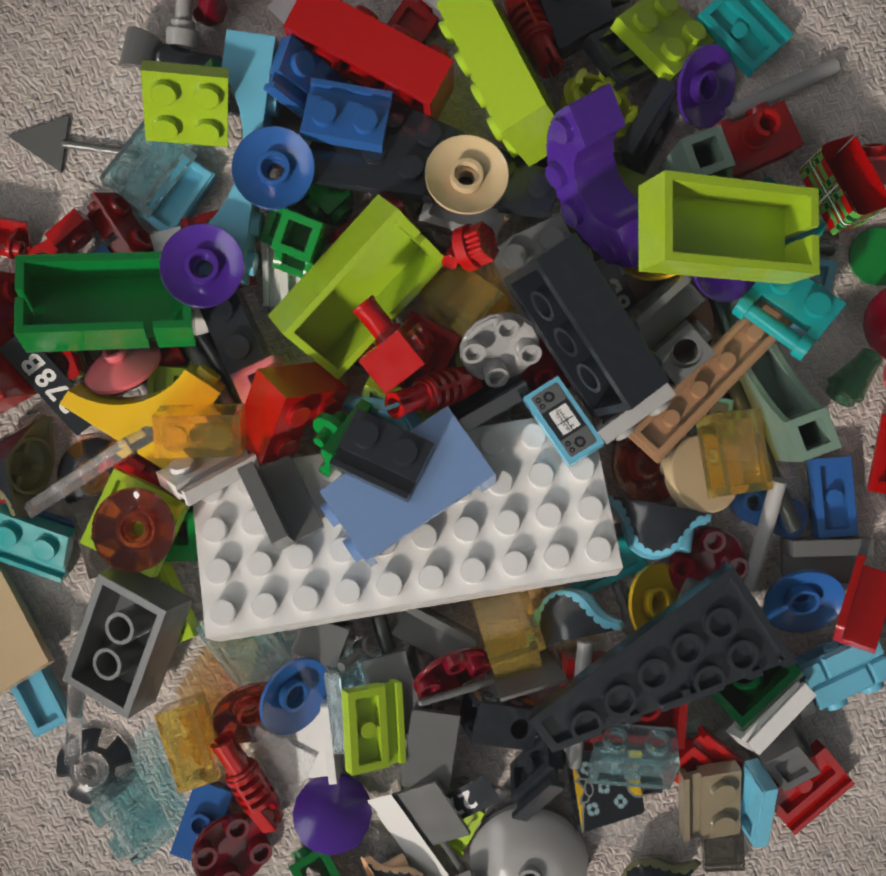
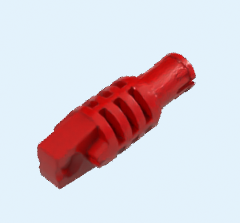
M503 0L507 19L520 46H522L526 53L532 55L540 76L549 78L546 65H548L552 76H556L563 69L564 61L553 44V28L544 15L540 2L538 0Z
M464 366L445 368L418 377L410 387L389 392L385 396L384 405L386 407L397 402L400 404L398 407L387 410V413L394 419L402 418L404 415L418 410L432 413L461 402L483 388V383L481 379L467 372Z
M227 731L220 734L213 740L214 743L210 747L224 766L226 771L225 781L228 787L231 788L243 811L248 814L262 833L276 831L284 813L280 807L275 789L271 786L262 768H260L258 761L248 757L234 732Z

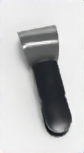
M130 26L126 31L119 66L141 68L142 60L180 64L190 63L192 65L204 66L210 58L218 60L222 64L223 57L163 44L157 36L149 31Z

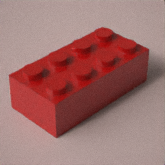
M297 0L283 25L287 36H294L345 80L348 79L364 87L392 91L393 100L438 120L454 90V60L450 58V54L445 49L436 44H429V46L422 44L414 39V35L409 30L400 25L394 24L390 27L379 21L377 15L365 6L357 5L355 8L342 0Z

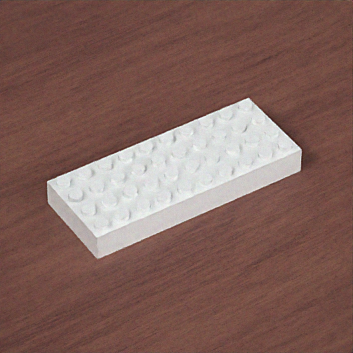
M582 409L586 417L593 425L592 417L588 410ZM535 418L475 427L468 431L467 434L495 472L496 483L484 492L477 488L377 555L375 559L378 563L372 567L364 559L356 563L342 542L349 537L341 524L333 527L320 508L326 501L319 490L344 475L337 470L330 477L320 473L319 467L324 462L322 454L292 459L324 523V528L283 550H279L271 543L242 479H239L193 504L205 638L221 642L618 575L623 569L599 450L568 468ZM273 462L265 463V464H259V467H260L259 469H261V468H263V467H265V466H267V465H269V464H271V463H273Z

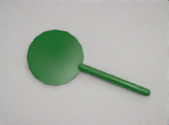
M873 227L861 232L852 241L848 251L849 265L853 274L860 281L872 286L886 285L885 227Z

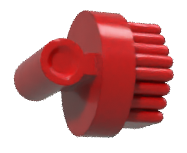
M483 221L475 224H465L454 229L452 244L442 258V265L448 270H453L460 264L466 271L473 272L493 262L499 253L493 229Z

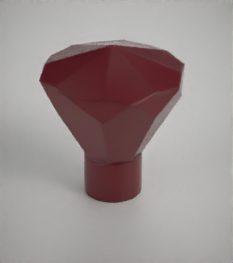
M192 0V16L195 21L209 27L224 21L227 12L225 0Z

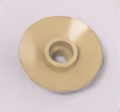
M458 135L444 140L433 149L425 167V181L433 199L443 208L458 214H477L490 209L502 198L508 184V166L501 151L488 140L474 135ZM462 177H469L473 183L471 185H463L458 180Z

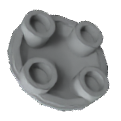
M509 312L490 314L476 321L465 332L460 344V360L467 372L478 379L485 380L488 386L494 388L505 385L510 378L524 372L530 365L538 362L542 356L539 334L532 323L522 315Z

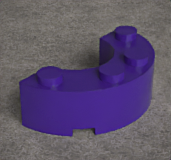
M611 83L563 107L554 115L547 134L548 166L545 169V174L550 185L555 188L562 205L561 214L564 221L570 227H575L583 239L601 255L606 263L634 268L639 265L638 198L626 187L616 167L613 155V141L617 131L626 126Z

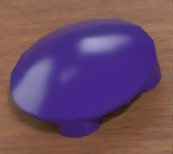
M341 773L338 784L329 785L328 776L316 777L304 786L296 798L293 809L294 829L303 845L316 853L330 856L357 848L363 842L364 835L369 830L372 808L367 800H370V797L363 785L350 775Z

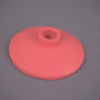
M150 341V348L103 350L88 366L84 376L85 384L91 392L99 395H111L129 390L145 381L155 372L162 359L161 350L153 341Z

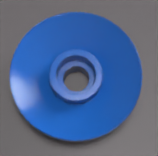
M278 126L264 127L247 135L236 148L232 159V177L238 191L248 202L262 209L281 210L296 204L308 193L315 177V160L309 145L294 131ZM274 167L283 168V174L278 179H272L269 176L270 171Z
M816 569L799 570L781 577L771 585L764 596L763 610L771 624L782 631L791 633L810 632L827 625L838 616L845 598V591L840 581L826 571Z
M301 657L287 662L272 675L263 690L259 705L261 721L268 730L277 735H290L302 730L316 718L320 712V704L323 698H327L329 692V675L323 664L310 657Z

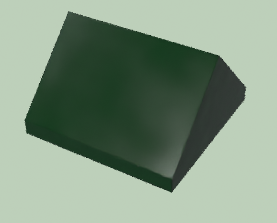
M795 664L785 668L779 665L762 671L763 676L750 681L743 678L727 684L724 690L710 696L745 731L805 675Z

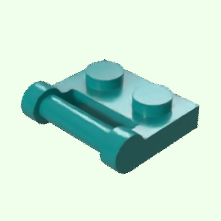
M810 278L790 284L756 282L740 299L731 314L741 321L746 318L792 350L790 355L801 361L847 303ZM759 300L763 301L807 333L803 337L756 304Z

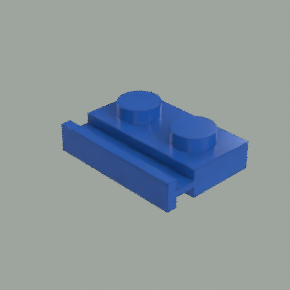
M289 35L280 40L269 71L271 75L270 81L264 85L263 90L302 119L307 95L310 92L311 77L345 83L346 80L294 36Z
M311 77L310 92L307 95L300 127L301 137L304 140L382 153L393 102V92Z

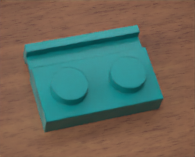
M714 0L695 19L704 26L706 32L715 40L714 43L723 47L729 53L733 63L747 78L758 70L794 35L762 0Z
M1 503L0 562L61 583L69 573L67 565L71 561L76 529L29 513L26 519L12 516L8 505Z

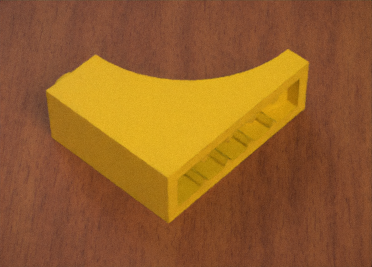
M191 363L177 380L165 388L150 394L135 397L99 395L91 392L87 387L79 383L67 391L60 405L163 469L179 456L226 385L219 381L221 376L210 367L203 364L197 367Z

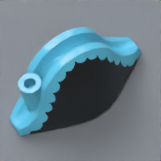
M608 495L611 511L617 516L621 524L626 544L635 554L650 560L664 559L675 551L691 553L694 529L708 524L712 517L710 514L679 507Z
M574 587L564 588L550 593L543 599L539 609L531 611L536 632L532 641L527 646V650L530 653L560 641L621 630L626 627L622 620L607 614L587 591Z

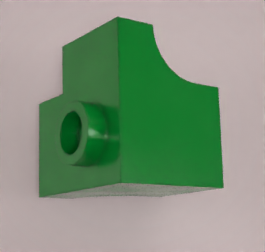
M289 207L281 210H269L259 241L271 245L270 248L275 250L273 268L302 278L320 259L332 224Z

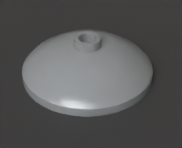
M517 804L499 809L481 823L471 841L469 867L475 873V876H524L526 874H534L535 876H586L588 871V853L582 833L576 831L575 823L565 814L546 805L527 822L512 819V812L517 808Z

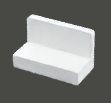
M333 692L328 693L327 698H323L320 704V712L316 718L305 728L296 732L301 779L328 776L329 785L338 784L342 772Z

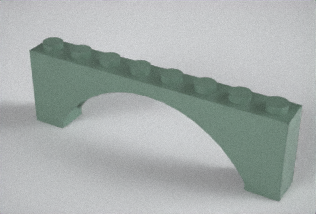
M720 124L680 139L659 166L660 172L669 170L732 178L733 167L736 164ZM708 297L723 336L739 320V318L731 313L740 299L721 302ZM775 342L739 379L774 460L804 462L841 448L842 445L828 408L823 407L804 387Z

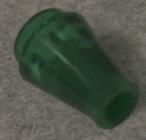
M862 348L853 359L828 378L829 385L826 387L828 396L836 403L848 408L853 407L856 403H861L866 396L878 367L883 362L881 356L869 348Z

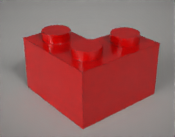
M317 362L258 368L234 435L251 453L256 454L257 460L261 464L275 462L285 456L293 458L298 449L305 426L313 425L314 419L320 413L334 415L336 411H341L348 388Z

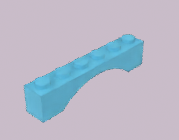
M227 29L221 67L229 68V84L240 110L244 139L255 130L272 126L273 117L279 116L281 103L263 90L264 85L270 81L271 75L269 71L279 43L276 36ZM234 183L227 200L207 224L222 228L239 244L245 262V271L241 285L249 286L250 276H256L259 257L258 252H254L256 236L260 237L264 228V213L259 212V207L248 202L238 191ZM203 263L199 267V274L201 276H207L212 271L211 263Z

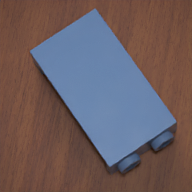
M448 406L409 431L434 443L435 450L417 486L415 485L408 503L347 474L342 475L319 490L326 501L320 506L321 510L333 527L341 524L349 537L342 542L356 563L364 559L370 567L378 563L375 559L377 555L477 488L484 492L496 483L495 472Z

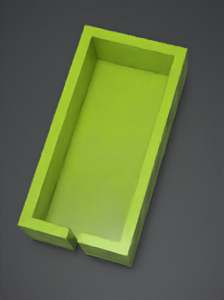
M496 0L438 1L436 5L443 17V20L438 25L449 44L455 45L458 51L454 54L455 60L466 76L470 75L474 83L470 86L471 92L482 108L486 107L490 115L486 121L496 139L503 141L513 158L520 155L529 167L547 156L548 129L557 111L522 46H520L511 24Z
M669 170L662 171L638 186L639 272L790 284L820 274L819 235H810L785 245V239L819 227L818 188Z
M378 194L268 316L284 336L339 380L376 340L352 311L373 295L378 304L393 321L443 267L442 258L444 256L426 237L420 234L421 232L398 208Z

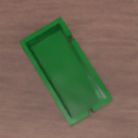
M161 252L15 255V291L19 298H15L14 334L26 353L150 348V340H156L159 348L196 346L195 307L181 303L165 288L159 270Z

